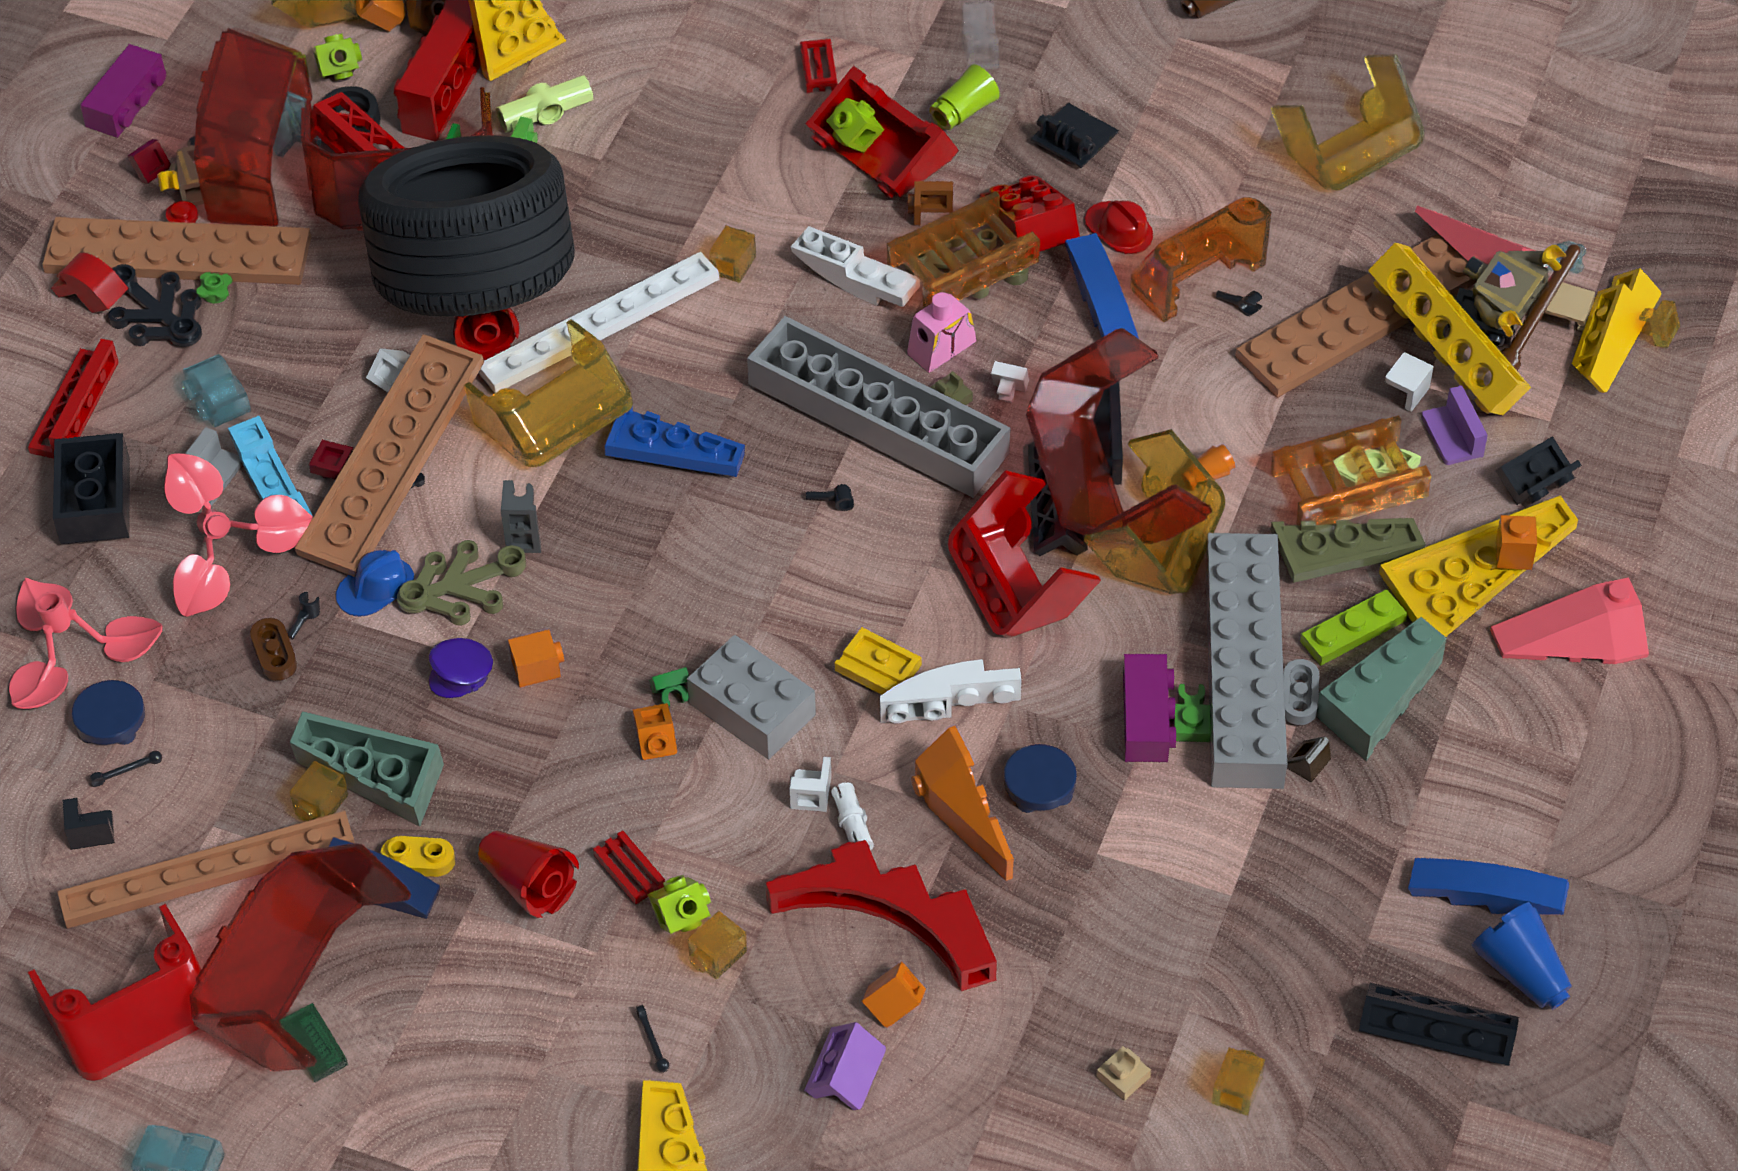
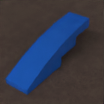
M1097 233L1065 240L1066 249L1083 302L1087 301L1094 326L1099 328L1106 353L1137 346L1140 340L1130 310Z
M1415 858L1408 888L1412 896L1448 897L1451 905H1488L1491 914H1507L1527 902L1532 903L1537 908L1539 914H1564L1569 882L1567 879L1531 870L1492 863L1456 859Z

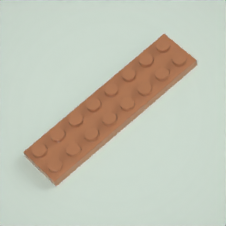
M55 217L42 265L45 273L58 274L78 253L82 252L96 256L112 269L121 264L130 265L135 269L136 276L139 278H160L164 273L175 272L183 280H200V276L203 273L210 272L220 275L228 274L232 277V282L301 285L311 241L310 228Z
M1436 234L1412 248L1414 253L1452 296L1458 294L1459 288L1467 289L1477 282L1463 274L1468 261L1440 234ZM1369 272L1236 348L1235 357L1278 398L1411 320L1409 318L1405 319L1394 309L1395 301L1375 287L1373 284L1375 278ZM1409 277L1403 282L1404 291L1409 287ZM1429 300L1423 306V313L1429 311Z
M422 335L296 545L295 550L298 556L355 577L362 557L376 548L483 366L484 360L482 355L428 335Z

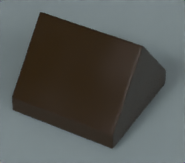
M1319 737L1303 741L1287 760V768L1312 783L1331 760L1328 738Z

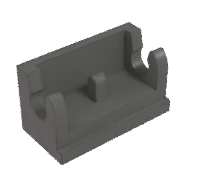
M503 480L501 517L505 545L518 546L523 549L524 553H541L536 505L533 504V486L528 483L526 494L518 497L514 495L513 480Z

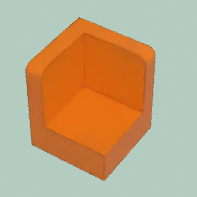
M901 961L867 987L862 1002L880 1023L888 1028L920 1005L926 988Z

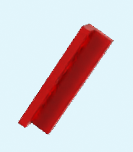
M343 92L313 104L309 129L364 179L378 164L407 150ZM341 105L349 114L335 112L332 108ZM352 124L364 126L370 132L357 131L352 127ZM373 143L385 145L391 151L378 150L373 146Z
M101 338L94 351L80 348L28 446L30 454L54 459V439L81 436L119 363L113 341ZM85 361H88L84 371L82 372L81 369ZM74 388L71 396H69V391ZM61 413L58 420L56 421L55 418L57 414ZM49 438L51 446L42 445L43 440Z

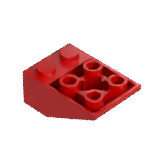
M1025 176L1020 178L1017 183L996 185L991 187L988 192L980 194L981 201L1008 247L1021 257L1065 244V240L1080 237L1074 202L1038 176Z

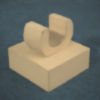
M1122 1046L1097 1069L1096 1077L1125 1101L1150 1078L1151 1069L1141 1062L1140 1058L1129 1048L1126 1049Z

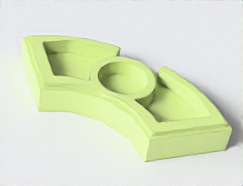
M1380 446V449L1363 451L1358 448L1332 461L1327 466L1326 475L1353 490L1363 483L1374 480H1389L1402 485L1420 464L1421 456L1405 449L1390 446Z

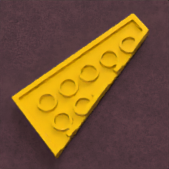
M468 0L482 73L489 81L566 42L564 36L556 28L553 19L543 8L540 0Z
M1561 495L1510 515L1536 517L1537 548L1533 564L1574 531L1578 524V518ZM1500 519L1380 565V576L1400 605L1407 611V615L1412 622L1422 617L1443 636L1447 637L1526 571L1524 569L1497 568L1495 540Z

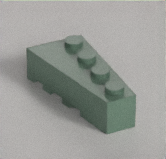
M1420 617L1319 692L1316 717L1367 761L1378 742L1383 740L1389 733L1390 727L1398 716H1402L1406 711L1409 702L1415 694H1419L1442 664L1447 638Z
M303 711L290 740L298 763L417 826H421L444 766L438 744Z

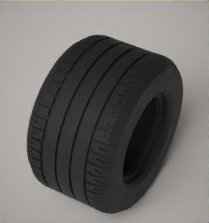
M483 135L458 137L427 143L400 152L378 164L368 174L359 189L358 205L372 282L377 292L384 299L404 311L426 316L454 317L484 314L514 307L535 299L555 287L563 279L574 261L575 247L563 170L558 159L543 146L535 142L510 136Z

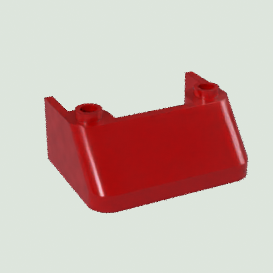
M1007 470L1000 475L953 528L948 538V549L992 631L997 635L1014 637L1067 618L1101 582V579L1098 575L1060 567L1043 586L1041 585L1020 545L1028 538L1032 527L1031 517L1025 507L1042 490L1046 483L1043 479Z
M166 903L159 906V910L168 938L162 940L154 950V959L159 971L93 1004H90L86 995L77 989H65L50 996L35 969L28 972L39 1005L78 1074L86 1080L97 1081L203 1028L210 1024L217 1015L214 995L190 943Z

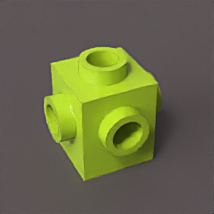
M342 33L325 37V44L312 47L320 78L334 75L335 80L353 76L352 70L358 69V62L362 61L359 44H353L351 37L344 39ZM336 51L343 55L342 62L335 60L334 54Z
M846 98L837 105L833 114L826 120L834 130L832 133L833 137L839 143L863 153L884 131L883 127L873 116L875 114L874 109L863 100L856 102Z
M684 875L666 880L663 883V888L648 894L660 928L670 934L678 930L687 932L696 929L702 925L701 920L711 916L707 907L711 900L703 883L699 884L689 877L685 878Z

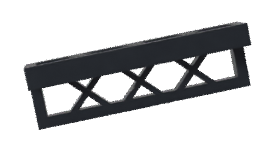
M1108 355L1107 373H1084L1088 485H1122L1123 448L1118 355Z
M1057 428L1028 445L1030 476L1044 480L1048 471H1051V477L1046 486L1031 501L1034 552L1039 556L1061 545L1076 555L1088 550L1081 443L1061 428ZM1050 447L1043 462H1041L1040 452ZM1051 497L1053 498V504L1047 514L1044 515L1043 509ZM1053 524L1055 535L1045 540V535Z
M1370 982L1359 1031L1509 1066L1519 1017Z

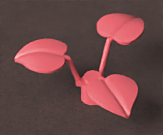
M173 453L167 457V469L164 480V493L168 503L176 511L185 514L196 513L204 506L197 518V527L205 535L204 542L206 543L207 560L196 554L188 555L178 564L173 577L174 601L181 615L188 617L217 607L225 600L230 589L227 571L220 565L212 564L214 561L213 539L223 538L232 527L257 530L256 543L259 548L267 552L281 553L294 548L298 544L313 517L294 499L276 494L265 497L256 506L254 511L256 523L229 520L224 513L211 509L209 501L218 498L223 492V480L219 471L211 463L197 456Z
M25 578L17 599V619L19 624L26 630L39 631L43 629L49 659L47 665L40 661L30 662L21 666L14 673L9 684L12 706L19 709L38 708L51 703L63 693L68 683V673L62 667H54L56 659L52 632L61 633L67 630L71 620H74L99 643H106L104 647L106 656L116 662H129L144 655L162 633V624L144 617H121L106 626V636L100 635L77 615L75 609H71L73 598L67 588L57 584L42 583Z

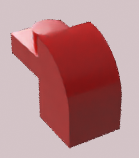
M82 252L78 253L57 274L59 280L51 287L59 298L76 294L91 313L109 310L129 289L116 272L104 261L94 255Z

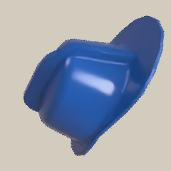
M375 550L369 552L362 557L358 564L355 577L348 575L339 584L336 591V601L340 609L349 615L358 617L371 615L397 599L401 586L407 581L414 580V572L409 564L401 560L400 554L396 550Z

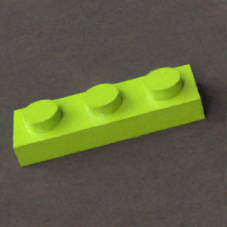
M1386 589L1301 633L1300 642L1319 665L1322 666L1402 624L1407 619V611Z

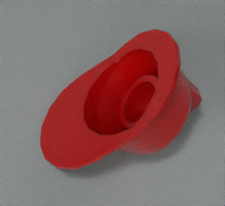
M1128 200L1102 201L1094 204L1086 212V226L1093 233H1097L1098 237L1115 251L1124 254H1137L1145 251L1151 245L1153 230L1147 221L1145 211L1137 203Z

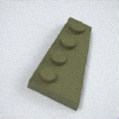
M1414 518L1369 519L1368 523L1354 524L1350 520H1336L1335 524L1316 525L1315 521H1301L1300 525L1284 526V521L1271 522L1270 529L1272 534H1278V549L1293 583L1394 560L1423 549L1426 545Z

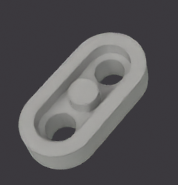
M1296 659L1285 666L1283 673L1285 719L1295 725H1305L1312 722L1317 715L1319 670L1311 661Z

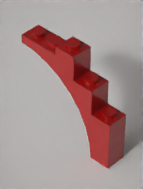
M866 839L855 843L847 842L838 848L832 849L831 863L817 864L806 871L792 875H780L772 881L766 882V899L771 914L798 908L818 907L860 911L885 919L909 931L931 948L949 969L961 992L996 981L997 960L966 889L957 892H945L937 898L930 899L916 864L907 867H895L887 873L880 874Z

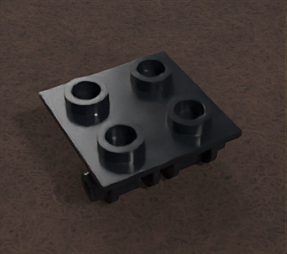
M1068 102L1054 116L1042 114L1038 118L1037 126L1040 127V130L1031 137V141L1082 168L1119 133V130Z

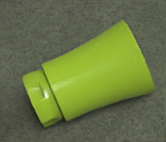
M972 64L946 92L937 98V101L929 108V113L938 127L942 130L950 131L983 107L998 100L1000 96L999 88L993 77L984 68Z

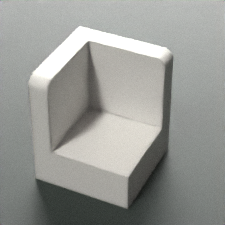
M1404 352L1386 375L1385 382L1407 393L1406 410L1412 412L1429 390L1433 365Z
M823 757L821 771L800 769L795 771V776L791 777L790 783L791 809L827 812L831 783V757Z

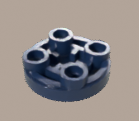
M105 680L92 684L77 696L72 707V719L81 740L85 743L99 745L118 743L127 745L135 740L136 732L141 727L145 718V706L139 691L134 686L119 680Z
M1045 744L1029 745L1017 750L1008 759L1004 769V786L1020 811L1031 813L1035 810H1051L1071 802L1076 787V768L1072 759L1065 752L1054 746Z

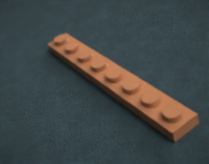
M338 812L59 890L57 892L67 929L324 857L333 837L355 844L346 812Z

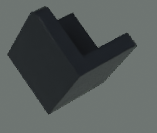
M78 798L63 800L64 831L71 850L115 843L113 814L111 810L82 814Z

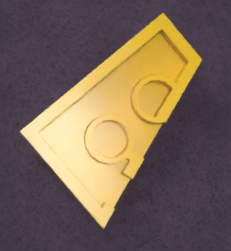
M643 1080L641 1087L637 1171H707L705 1165L706 1158L702 1146H699L693 1128L694 1121L681 1083Z

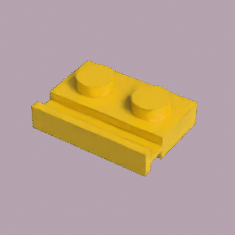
M861 627L843 651L842 657L835 661L834 666L836 672L883 695L894 686L913 677L922 666V657Z

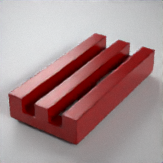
M831 39L800 41L807 93H813V88H819V92H825V87H831L833 91L838 82ZM819 47H825L830 78H824ZM808 48H813L817 79H812Z
M623 830L617 833L616 839L613 840L611 837L607 839L605 846L600 847L598 845L593 848L594 857L635 905L647 898L648 894L664 887V877ZM620 847L624 848V850L630 855V857L636 862V864L653 882L652 884L648 882V880L631 862V860L625 855V853L620 849ZM612 853L643 890L638 892L610 859L609 854Z

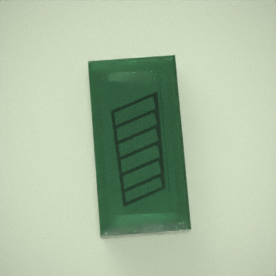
M314 1003L279 1020L284 1033L314 1083L348 1066L346 1056Z

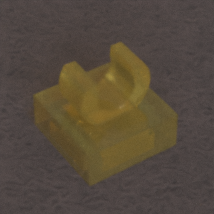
M1662 300L1657 310L1645 308L1639 317L1641 321H1647L1642 329V333L1653 336L1655 346L1668 348L1680 328L1675 301Z

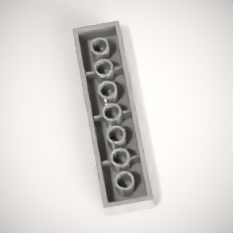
M787 316L782 318L747 358L749 385L973 498L1010 454V427Z
M1208 533L1205 567L1211 721V787L1284 789L1287 770L1278 534Z

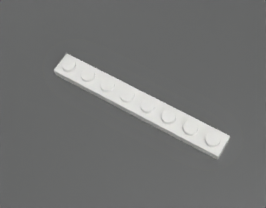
M700 251L485 360L478 373L496 394L718 281L719 271Z

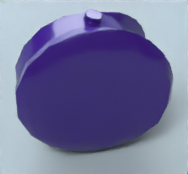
M453 638L438 643L429 654V662L433 668L429 676V686L435 694L445 698L461 697L477 691L488 680V674L492 670L493 658L490 651L483 644L466 638Z

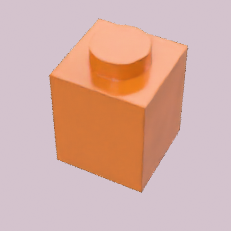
M1500 516L1495 540L1497 568L1532 570L1537 548L1536 517Z
M549 629L508 640L511 662L520 688L561 677L559 663L565 662L560 641L553 642Z

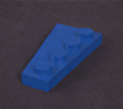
M622 402L605 444V455L737 477L745 456V445L709 432H704L700 435L692 432L689 425L681 422L672 425L660 421V415L649 411L645 415L633 411L632 405Z

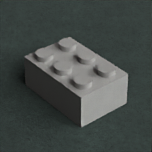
M733 635L687 678L689 704L768 760L816 715L815 690L736 635Z

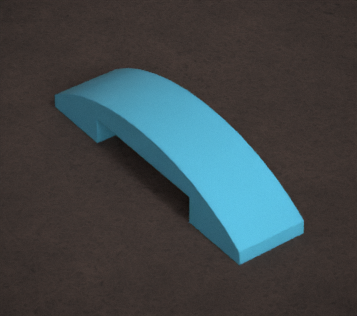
M260 416L229 427L228 431L261 501L270 495L288 496L298 502L312 515L300 491L297 492L274 449L273 440Z

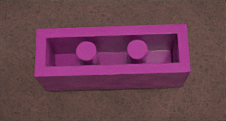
M128 44L80 104L85 127L118 138L125 128L131 125L133 118L140 109L147 105L155 90L164 83L166 70L162 55Z
M1124 654L1125 762H1168L1169 748H1176V727H1169V719H1175V697H1168V690H1174V668H1167V654Z

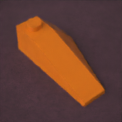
M956 726L949 727L915 760V775L911 777L913 789L918 797H924L929 809L1006 881L1013 879L1014 858L995 816L988 817L990 809L986 799L987 793L983 785L976 787L971 767H974L975 764Z

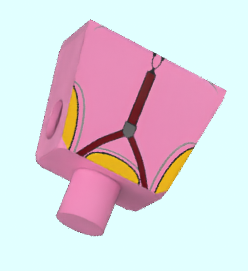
M945 292L935 294L932 298V303L913 317L907 355L930 373L976 342V335L969 309L951 294Z

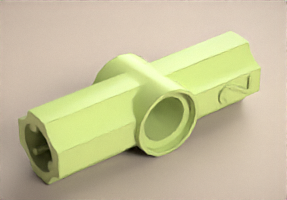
M585 75L552 87L547 83H539L532 86L525 97L496 107V113L505 133L515 129L520 116L532 118L533 123L539 121L542 124L549 125L558 121L564 111L592 101L593 92Z

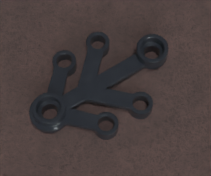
M121 264L113 268L129 288L124 294L131 295L146 309L115 307L108 313L111 326L115 329H122L127 327L130 322H162L166 325L165 327H147L143 324L133 325L129 329V337L133 345L144 346L150 339H170L177 346L187 347L194 345L201 339L202 329L195 320V312L201 307L202 301L195 289H187L181 293L180 299L183 307L181 316L177 317L172 313L175 293L181 289V282L177 273L167 272L160 277L162 291L159 302L138 284L136 272L132 266Z

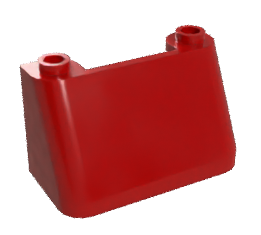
M853 65L806 122L807 127L813 132L810 138L823 149H826L827 146L831 147L879 183L877 188L892 199L894 195L901 198L915 188V181L926 180L949 163L959 150L944 130L933 122L930 124L926 120L924 122L886 95L878 85L875 86L873 83H869L865 78L866 74ZM846 98L856 102L863 100L869 104L875 111L873 116L884 129L864 153L839 143L832 135L834 130L826 121L833 114L837 105Z

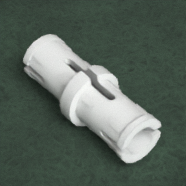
M849 782L840 783L838 787L841 794H839L836 787L831 791L839 811V826L845 830L849 842L855 843L866 839L870 850H872L874 843L866 826L867 814L859 805L854 785Z

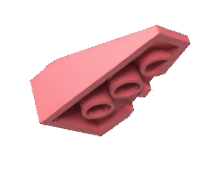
M1418 205L1415 212L1467 261L1474 256L1489 264L1498 251L1505 253L1509 251H1535L1518 243L1498 238L1497 235L1471 227L1469 224Z
M1629 577L1595 584L1493 625L1490 629L1502 658L1546 660L1550 656L1568 657L1569 662H1581L1582 658L1602 659V664H1619L1647 658L1649 655L1642 604Z

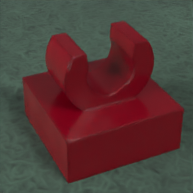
M151 139L127 155L142 183H150L158 177V173L169 170L171 166L162 146L156 139Z
M322 439L309 463L310 473L320 475L322 478L336 479L354 448Z

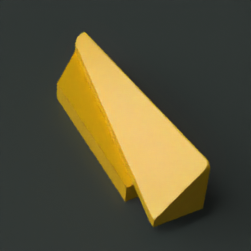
M1641 268L1614 276L1610 288L1597 292L1571 363L1601 393H1606L1661 296L1659 288Z

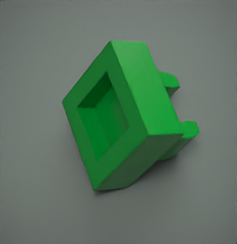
M687 667L653 676L649 680L653 694L662 692L660 696L661 704L668 703L670 707L668 695L672 691L680 694L682 703L687 702L689 699L688 691L683 686L687 684V678L689 677Z

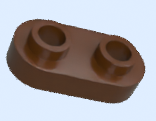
M263 618L257 621L250 630V636L263 674L275 681L291 677L297 669V661L284 624L275 618Z

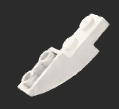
M809 226L791 246V251L819 275L846 292L876 306L883 299L904 307L920 287L918 276L865 257L862 246Z
M982 659L945 665L923 672L894 686L880 696V722L903 723L925 719L935 721L941 718L952 717V706L954 705L972 706L980 703H1008L1021 700L1022 679L1020 668L984 671Z

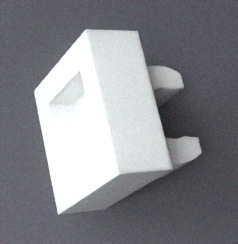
M997 361L994 362L991 374L993 384L998 386V400L1012 403L1015 390L1022 392L1027 390L1029 383L1027 368Z

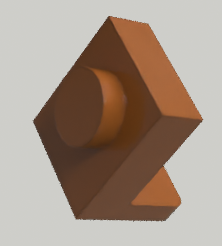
M915 181V194H908V214H914V225H921V213H953V181Z

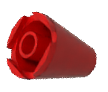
M511 308L484 314L454 317L453 336L456 345L482 355L483 360H487L510 348L515 338L518 339L520 334L517 316Z
M494 831L486 835L479 844V861L528 914L537 918H544L541 914L546 912L554 914L559 911L569 900L576 887L577 880L573 879L574 868L579 870V862L576 856L565 848L501 831Z

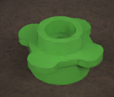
M206 272L200 276L201 286L196 290L199 297L204 298L209 303H220L229 296L228 285L232 284V277L230 275Z

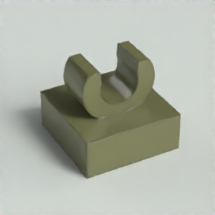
M953 371L930 387L964 405L973 401V392L963 384V379Z

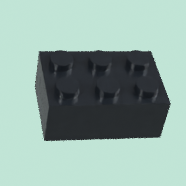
M123 433L54 439L53 521L60 544L130 538V457Z

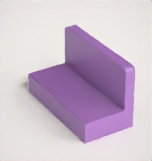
M1463 386L1449 388L1446 406L1422 412V420L1445 465L1483 457L1488 436Z
M857 1022L832 1027L805 1091L814 1099L836 1095L851 1109H861L884 1056L886 1047Z

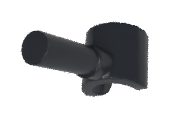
M1220 290L1216 293V298L1234 303L1239 306L1240 311L1246 316L1255 314L1263 307L1257 303L1262 299L1261 294L1257 291H1251L1245 297Z
M846 484L836 486L834 491L806 492V500L835 501V507L840 511H849L854 508L851 489Z
M308 592L300 594L299 614L287 632L289 639L293 640L307 619L319 616V596L314 602L308 603Z

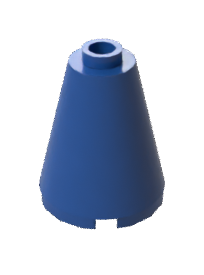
M1524 903L1501 917L1502 922L1494 928L1489 926L1471 944L1481 958L1540 1008H1545L1549 1005L1554 1010L1570 998L1567 991L1572 985L1538 910L1532 903Z

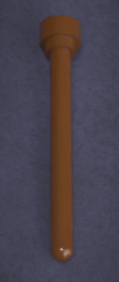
M1572 244L1567 248L1565 252L1566 257H1562L1559 262L1561 269L1552 273L1508 348L1500 351L1517 371L1521 366V351L1580 254V247L1576 244Z

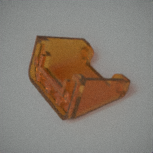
M1243 197L1158 244L1132 271L1130 280L1131 290L1165 323L1177 316L1178 307L1175 301L1180 298V289L1176 284L1219 260L1229 269L1234 268L1236 263L1249 264V269L1253 272L1266 265L1272 211L1258 199Z

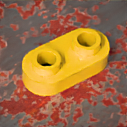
M396 836L387 840L381 849L382 855L428 877L446 875L455 865V854L452 845L441 838ZM398 850H404L402 853H394ZM433 852H440V854L436 856L430 855Z

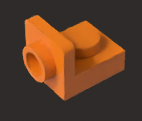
M668 703L633 709L642 759L648 760L677 754L674 726Z

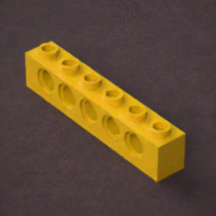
M1395 242L1368 270L1375 278L1373 282L1375 287L1395 301L1394 309L1405 319L1409 318L1415 325L1413 330L1416 335L1424 342L1429 341L1436 349L1433 352L1435 357L1445 366L1449 365L1455 371V380L1464 389H1470L1476 396L1474 401L1482 411L1487 414L1504 415L1531 388L1409 246ZM1409 277V287L1404 291L1403 282ZM1429 300L1430 308L1424 315L1423 306ZM1449 323L1450 333L1444 338L1443 329ZM1468 347H1470L1471 355L1470 358L1465 362L1463 359L1464 351ZM1490 371L1491 381L1485 386L1484 376Z

